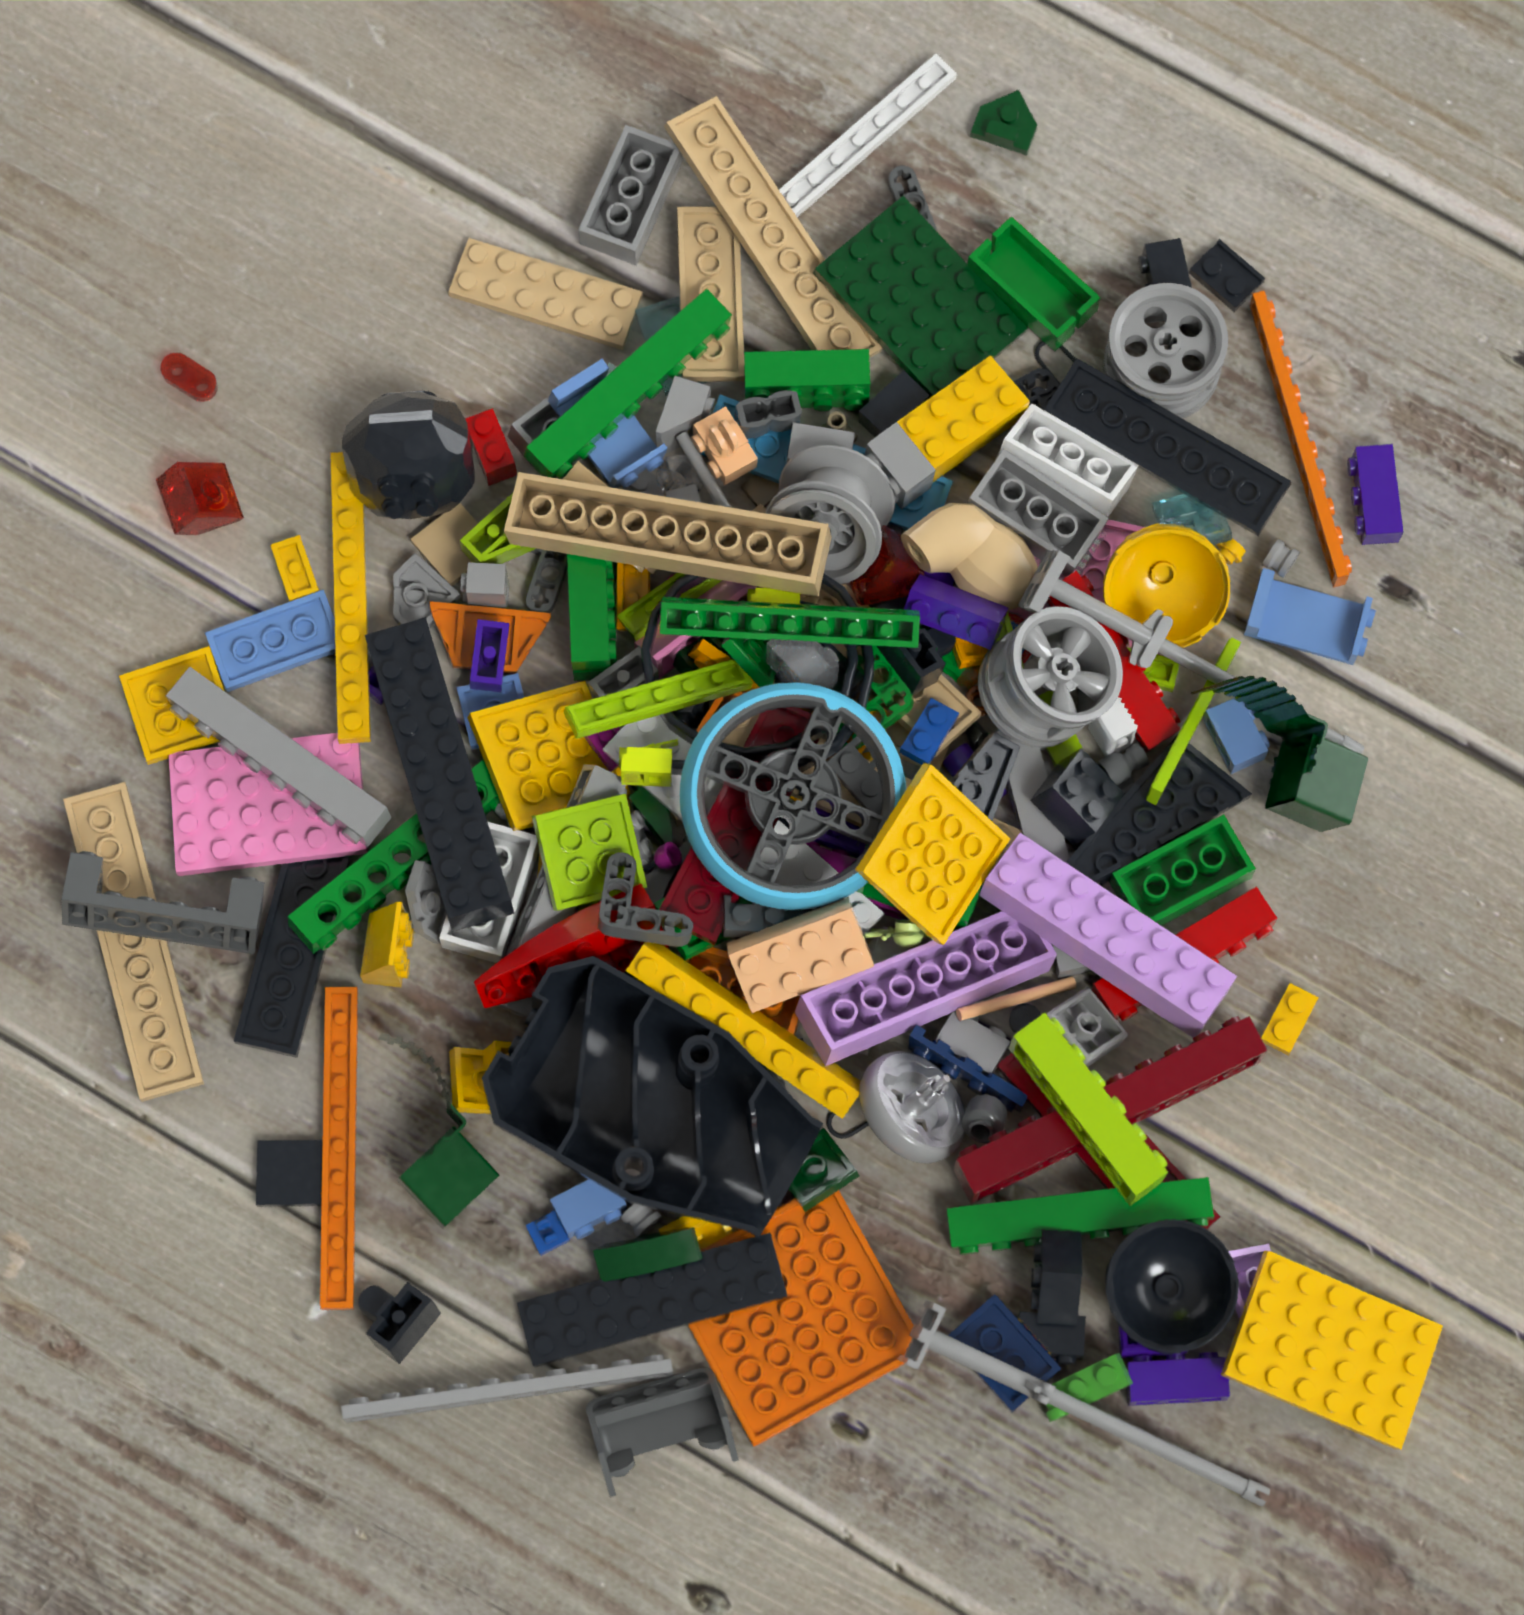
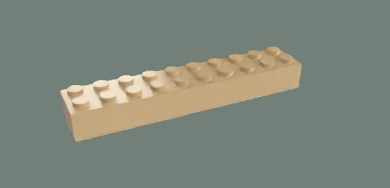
M518 472L504 528L509 543L513 545L819 597L832 538L829 525L825 523Z

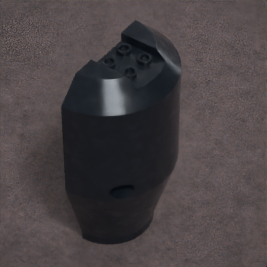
M595 956L549 967L532 994V1010L524 1023L526 1025L525 1033L522 1037L517 1035L508 1049L509 1056L498 1050L482 1077L493 1124L629 1203L745 1230L759 1238L796 1177L823 1123L812 1117L729 1032ZM701 1054L708 1060L704 1063H696L691 1059V1056ZM635 1169L639 1171L640 1174L637 1176H632L626 1173L625 1170Z

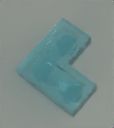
M1185 494L1152 503L1153 513L1160 524H1176L1184 527L1192 525L1195 531L1204 535L1213 545L1232 540V531L1224 516Z

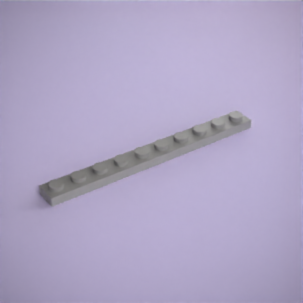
M653 1355L645 1357L644 1363L631 1364L629 1359L611 1362L612 1367L599 1369L598 1364L580 1366L579 1372L566 1374L565 1369H555L547 1371L546 1377L533 1378V1374H520L513 1376V1381L500 1383L499 1378L480 1381L481 1386L469 1388L467 1383L448 1385V1391L435 1392L434 1388H422L415 1390L414 1396L402 1397L400 1392L382 1395V1400L369 1402L368 1397L353 1398L349 1400V1405L341 1406L342 1417L346 1423L664 1378L673 1376L671 1359L664 1360V1355Z

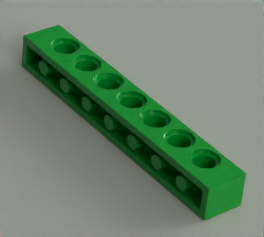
M663 597L661 601L660 634L918 648L920 613L919 610Z
M483 759L472 768L479 796L483 798L481 802L485 815H487L492 810L495 812L500 799ZM417 813L288 915L289 927L313 954L320 948L324 951L332 946L337 940L336 936L345 928L347 930L354 928L362 920L361 915L370 908L372 910L379 908L386 901V895L392 890L396 889L398 891L405 887L415 860L424 861L432 865L426 843L418 840V837L423 832ZM405 853L409 855L410 859L407 862L399 863L393 857L396 854ZM373 873H381L386 878L382 882L375 883L369 879V876ZM351 892L361 896L360 900L354 903L347 902L344 897ZM330 912L336 916V919L325 923L319 917L323 913Z

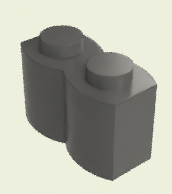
M785 390L776 392L767 399L752 397L739 402L735 408L734 418L746 438L752 439L763 436L769 431L785 432L791 430L793 422L800 423L802 410L797 392Z

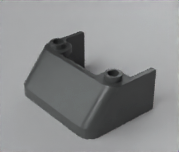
M698 1368L603 1395L591 1400L586 1406L596 1450L610 1497L616 1496L612 1477L627 1475L635 1465L633 1456L697 1438L700 1446L711 1450L720 1449L727 1445L732 1461L739 1460L714 1373L710 1369Z

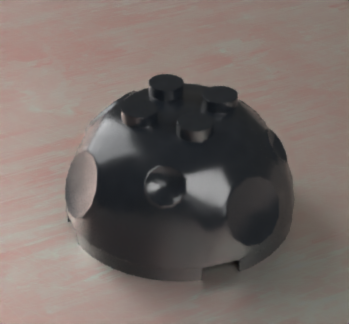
M1165 1219L1141 1226L1131 1232L1119 1244L1110 1258L1106 1269V1295L1110 1311L1117 1324L1131 1339L1157 1353L1178 1354L1200 1348L1212 1341L1226 1327L1237 1304L1239 1280L1231 1254L1213 1233L1192 1222Z

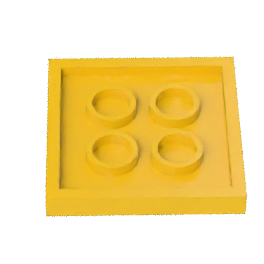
M210 646L119 675L148 765L168 759L169 755L177 752L196 750L220 742L212 735L206 738L194 728L195 723L190 719L186 718L183 721L170 711L171 704L166 697L167 693L189 667L224 691Z

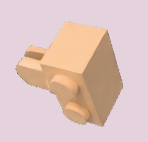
M727 407L718 410L693 425L694 436L691 437V440L699 453L704 452L710 461L707 463V466L715 479L720 478L723 484L727 485L757 468L758 458Z

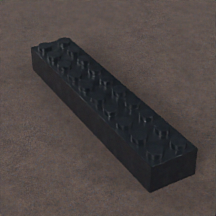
M426 617L366 634L365 638L452 932L515 914Z

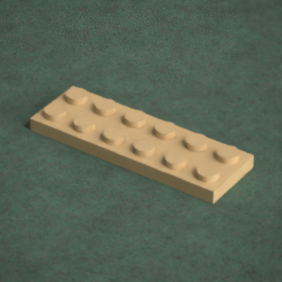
M677 207L680 311L707 288L732 314L728 325L730 330L718 341L713 338L707 344V351L699 359L694 360L691 358L684 364L686 369L682 372V378L694 382L744 381L740 241L717 207Z
M468 238L448 291L449 297L623 350L643 297L642 291Z

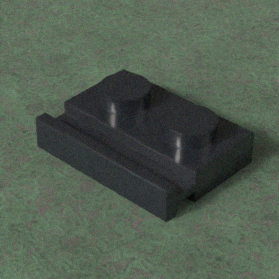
M1221 239L1189 271L1192 277L1233 312L1265 281L1263 275Z

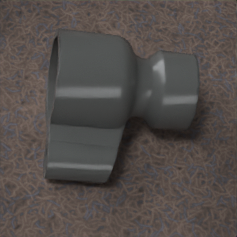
M1135 743L1126 748L1124 754L1113 752L1096 763L1126 794L1134 785L1132 770H1140L1149 765V760L1143 748L1138 743Z

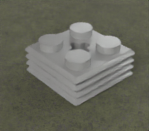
M1089 987L1084 988L1047 1013L1050 1019L1055 1017L1065 1030L1063 1036L1070 1045L1075 1043L1080 1048L1086 1058L1083 1062L1087 1067L1119 1047L1125 1038L1128 1037L1125 1029Z

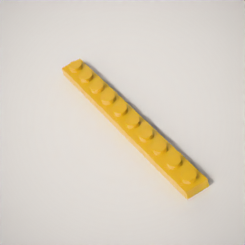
M331 452L339 744L371 742L369 657L365 635L368 634L364 504L350 490L343 452Z

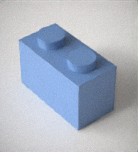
M1235 698L1206 710L1203 721L1230 774L1265 760L1268 753L1267 748L1270 746L1265 733L1262 730L1258 731L1253 721L1255 720L1254 711L1252 709L1248 710L1244 702H1238Z
M589 1179L550 1199L551 1205L569 1239L576 1236L577 1240L582 1239L595 1231L594 1226L604 1221L607 1225L619 1220L623 1215L622 1212L627 1210L624 1199Z

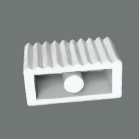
M1119 697L1107 712L1091 722L1088 727L1105 757L1113 752L1121 753L1130 747L1138 725L1134 724V719H1131V714L1127 713L1128 709L1124 708L1125 703H1121L1122 698Z

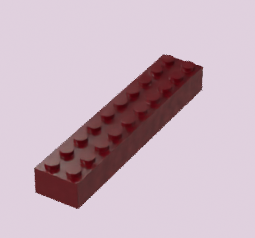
M1235 1016L1222 1023V1028L1213 1034L1210 1030L1198 1034L1192 1038L1194 1042L1189 1044V1046L1182 1048L1181 1044H1178L1163 1053L1164 1056L1156 1062H1153L1152 1058L1137 1064L1134 1067L1135 1071L1127 1076L1119 1073L1105 1081L1106 1086L1104 1090L1110 1098L1115 1096L1119 1099L1126 1109L1124 1116L1132 1125L1259 1064L1268 1050L1250 1016L1242 1020L1239 1016ZM1053 1106L1048 1108V1113L1039 1119H1036L1034 1115L1017 1124L1018 1128L1007 1134L1006 1130H1002L988 1138L989 1142L986 1145L978 1148L974 1144L959 1152L960 1156L956 1159L953 1171L970 1204L976 1203L1085 1149Z

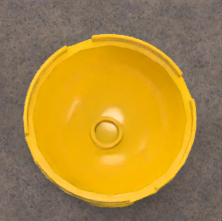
M1156 523L1126 536L1125 540L1116 548L1111 556L1103 579V598L1106 605L1141 624L1156 609L1163 611L1162 615L1170 616L1173 620V625L1165 639L1182 648L1199 642L1208 631L1220 623L1230 599V577L1223 555L1204 535L1191 528L1176 524Z

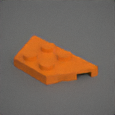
M430 601L429 604L430 612L452 667L471 670L478 619L509 623L504 673L516 674L551 618V613L434 601Z

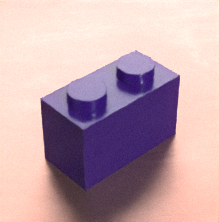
M477 620L470 689L501 693L509 623Z

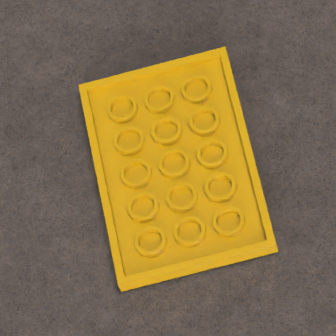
M1269 1250L1263 1251L1221 1376L1393 1449L1401 1450L1443 1325Z

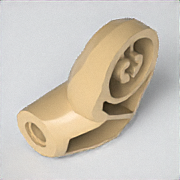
M948 503L929 513L901 535V541L907 553L922 570L928 573H951L959 589L1006 606L1008 610L1019 608L1018 604L1038 568L1034 555L1025 540L1011 528L993 520L986 512L973 503Z

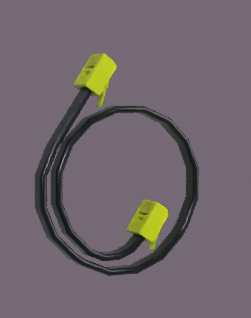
M825 573L823 574L821 583L823 591L837 599L841 606L858 607L844 586ZM686 574L677 579L663 597H680L684 592L709 578ZM758 587L756 589H748L747 601L819 605L801 601L800 593ZM662 599L651 611L641 647L645 684L655 681L651 653L661 619ZM844 644L848 664L840 693L850 698L858 667V654L856 645ZM861 645L864 678L857 703L865 709L867 708L874 679L872 645ZM673 712L660 715L669 730L692 745L698 734L696 730L678 719ZM843 725L836 734L826 759L839 752L854 733L847 726ZM820 728L812 729L810 731L812 742L824 736L825 732ZM803 732L780 743L741 747L722 742L719 747L749 760L760 761L776 750L797 748ZM678 739L656 744L652 743L645 747H619L621 785L671 787L672 775H682L685 760H673L672 749H667L678 746ZM801 758L798 760L797 766L802 773L813 767L814 764L808 758ZM730 762L725 765V773L728 777H741L742 769L737 763ZM759 775L756 778H767V776Z

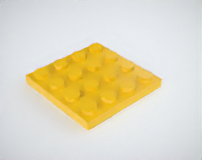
M585 680L471 712L467 717L513 831L533 827L532 816L566 808L584 765H597L608 770L584 737L575 738L564 715L566 706L593 699ZM620 767L612 771V773L621 777ZM626 785V797L628 798L631 795V792L629 790L628 785Z
M923 763L855 870L926 935L934 939L933 941L944 945L1010 838L934 766Z

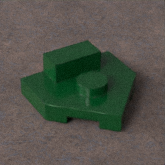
M1016 90L980 106L970 132V137L1027 156L1038 125L1020 91Z

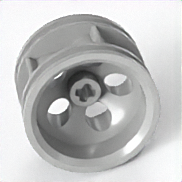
M1159 283L1141 288L1127 297L1113 316L1104 353L1103 373L1182 419L1200 410L1210 400L1217 387L1228 348V332L1224 318L1216 305L1208 297L1191 287L1175 283ZM1165 321V324L1160 328H1151L1146 324ZM1179 326L1187 328L1196 336H1185L1180 331ZM1133 342H1141L1145 344L1147 351L1142 356L1133 357L1125 351V347ZM1163 344L1169 345L1171 350H1165ZM1186 355H1193L1200 360L1203 368L1199 371H1189L1183 366L1182 359ZM1158 365L1165 367L1170 375V379L1162 384L1153 382L1148 376L1149 371Z

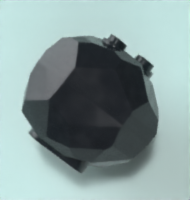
M429 391L387 393L374 399L346 425L342 437V451L350 490L376 516L391 519H416L446 513L463 500L475 483V468L468 424L457 404L453 401L439 398Z

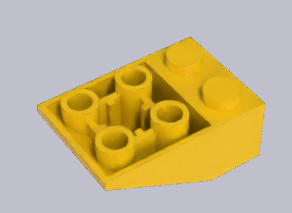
M395 902L369 914L360 974L364 984L401 988L403 978L408 979L410 959H407L406 951L407 947L412 948L414 928H412V921H409V913L405 912L402 902Z

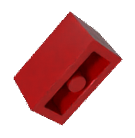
M493 408L465 418L468 424L471 445L488 486L517 476L515 460Z

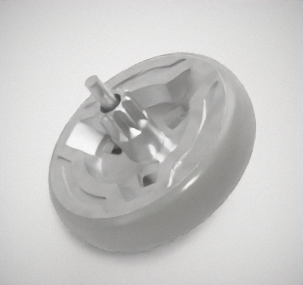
M902 1051L884 1054L867 1067L860 1082V1104L870 1128L884 1145L907 1160L925 1164L944 1160L956 1151L965 1136L962 1128L965 1108L957 1089L950 1081L948 1075H945L927 1059L914 1053Z

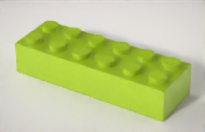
M1043 1013L1013 1035L1009 1049L1124 1200L1131 1206L1162 1183L1168 1173L1165 1169L1167 1162L1156 1149L1154 1151L1150 1150L1144 1142L1147 1137L1139 1125L1136 1123L1130 1124L1124 1116L1126 1109L1119 1099L1115 1096L1110 1098L1104 1090L1106 1084L1096 1070L1090 1072L1083 1062L1086 1058L1080 1048L1075 1043L1070 1045L1063 1036L1065 1030L1055 1017L1050 1019L1046 1013Z

